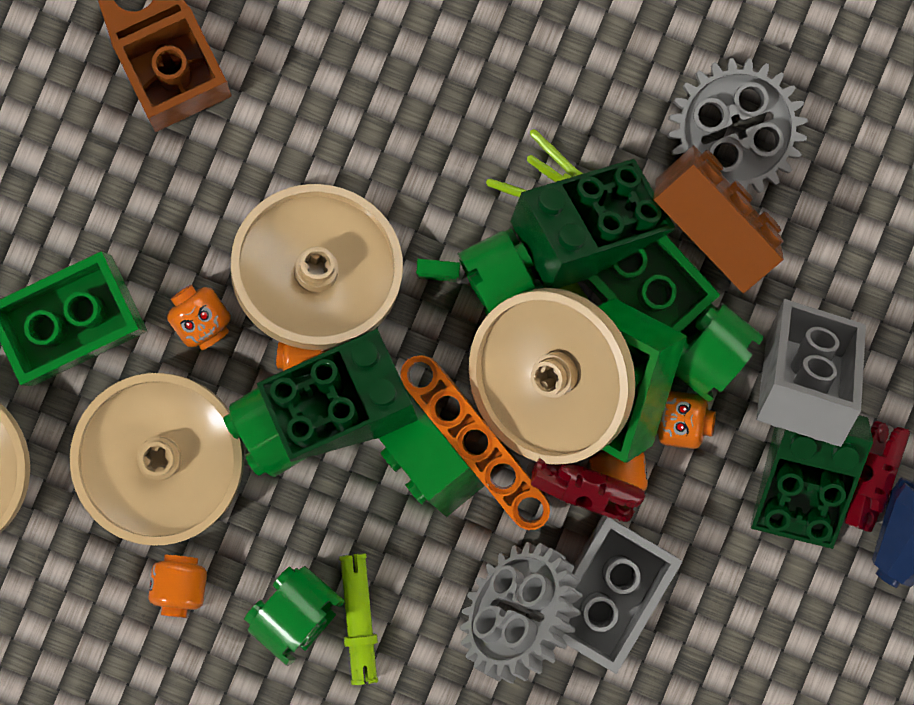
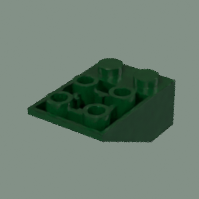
M635 159L521 192L510 220L546 288L555 289L586 280L675 229L668 214L654 201V191Z
M378 329L256 383L291 462L377 439L418 420L411 399Z
M861 415L857 417L841 447L775 427L751 521V529L833 549L873 444L868 417Z

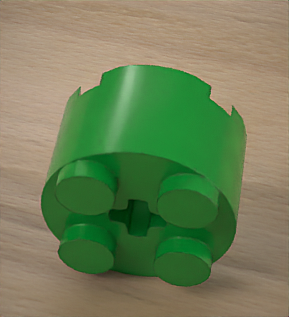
M511 228L506 231L502 230L457 253L462 268L477 298L480 299L484 307L486 306L484 310L486 315L497 305L513 296L533 289L544 288L540 280L535 278L530 269L534 265L523 243H519Z
M711 303L697 316L694 321L696 323L694 327L697 329L689 339L686 338L675 373L676 377L707 402L714 399L713 392L711 391L713 387L722 392L753 355L747 350L751 341L753 340L760 345L764 337L724 303H721L718 307Z
M258 387L230 404V413L223 417L224 423L235 439H242L249 451L245 455L246 460L256 475L261 476L267 473L272 477H277L304 460L300 459L293 462L289 460Z
M306 566L300 569H293L291 567L285 569L273 584L277 591L267 602L258 601L244 618L250 624L248 632L286 666L291 665L296 660L291 654L292 652H295L299 646L306 651L334 619L336 613L331 610V607L333 605L342 607L345 601Z

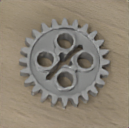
M730 58L726 71L723 72L720 66L714 62L711 64V77L708 78L700 70L696 72L695 76L699 84L698 87L689 83H685L682 86L689 96L688 99L675 98L673 101L677 107L682 109L681 114L669 116L668 120L679 124V129L668 133V138L680 139L681 145L677 146L671 153L672 155L684 154L694 145L701 153L708 150L713 154L717 145L727 144L735 151V161L730 167L724 168L721 174L730 184L736 180L747 191L748 184H752L757 193L764 192L763 179L766 178L773 185H777L780 182L775 171L779 169L782 172L790 173L792 168L786 161L787 157L800 158L802 155L793 147L794 142L807 140V136L796 132V127L807 123L808 119L795 117L794 111L802 107L804 102L790 101L788 97L794 92L796 87L793 85L782 89L779 86L784 76L782 72L772 79L767 77L769 71V64L767 63L758 72L753 71L752 59L748 58L743 68L737 69L734 58ZM750 89L758 93L761 103L757 111L748 112L740 106L739 96L743 90ZM703 105H714L720 111L721 119L716 127H706L700 122L698 113ZM766 112L773 114L771 120L744 130L742 132L743 139L739 140L737 134H731L708 144L701 142L703 136L729 127L732 124L731 117H735L736 121L740 123ZM767 129L773 133L775 145L770 152H762L756 148L754 135L757 130Z
M526 542L523 550L515 545L512 546L510 557L499 553L498 566L494 567L489 563L486 565L488 576L485 579L481 577L475 579L479 589L477 592H469L467 594V597L473 603L472 606L462 609V613L467 615L469 620L460 626V630L468 634L461 641V645L469 649L466 658L474 662L473 667L499 682L503 679L509 683H514L516 677L527 681L530 670L541 674L543 668L542 661L544 659L551 663L556 661L553 650L556 646L562 649L567 647L562 637L564 633L575 632V628L569 624V620L581 613L580 610L572 606L574 602L582 597V593L574 589L580 582V578L572 574L575 567L565 560V556L541 543L536 547ZM502 602L525 613H534L544 619L538 622L515 611H506L496 605Z

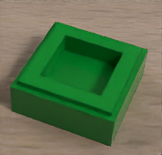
M418 259L416 274L419 279L457 282L460 275V262Z

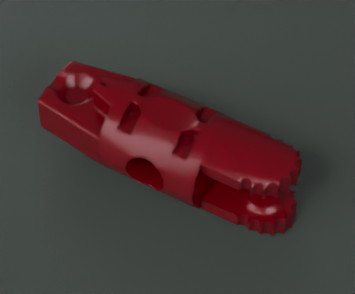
M875 421L872 425L873 444L850 502L845 521L849 526L867 532H872L879 514L883 513L887 505L910 436L909 429L897 427L896 429L894 428L888 437L890 434L888 425L880 421Z
M539 457L532 470L531 486L558 498L560 501L623 522L631 520L635 513L634 507L641 505L646 496L645 492L638 486L574 463L545 464V461Z

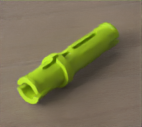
M366 553L353 554V557L352 555L339 556L348 636L344 637V646L349 647L351 685H365L363 667L365 681L368 684L379 681L374 644L378 643L377 634L373 633Z

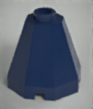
M903 477L898 480L891 490L872 558L874 565L878 567L876 575L895 588H898L900 583L909 587L914 585V482Z

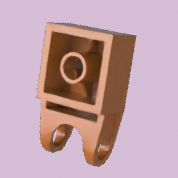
M98 0L111 44L155 132L232 97L228 83L191 8L188 7L184 0H152L146 8L139 11L124 10L114 0ZM175 66L178 72L168 75L166 70L169 67Z

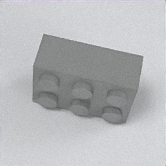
M784 299L766 338L756 420L841 447L861 412L866 324Z
M602 515L573 564L575 568L572 574L580 578V582L574 589L582 593V597L574 602L572 606L580 610L581 613L569 620V624L575 628V632L564 633L562 638L566 645L617 674L683 561L614 519Z

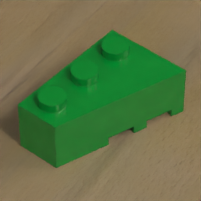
M613 298L598 307L614 322L629 348L635 371V397L625 426L618 436L602 450L627 463L654 444L687 336Z
M407 391L418 420L380 437L379 440L385 446L380 454L395 472L400 468L405 471L411 479L405 485L421 505L428 500L444 516L448 517L485 485Z

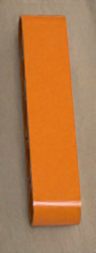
M420 355L408 359L403 364L400 372L405 389L511 519L519 527L526 530H536L542 527L548 521L550 515V504L545 493L531 486V476L504 443L492 432L482 416L433 358ZM419 362L428 364L433 371L432 381L425 387L416 386L410 379L411 368ZM444 396H452L460 404L459 416L454 420H445L437 412L438 401ZM470 430H480L487 436L488 446L484 452L474 454L466 449L464 437ZM502 463L510 465L516 474L515 481L507 487L496 485L491 478V471L494 466ZM533 497L541 502L543 512L539 518L527 520L520 515L518 505L523 499Z

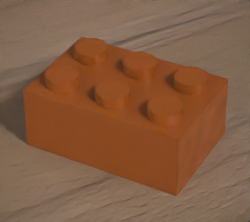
M693 145L656 178L654 201L744 294L784 260L781 246L784 241L778 234L781 228L767 212L764 211L761 215L758 214L750 204L753 200L751 195L738 181L735 180L730 184L721 174V171L724 169L710 151L705 150L701 153Z

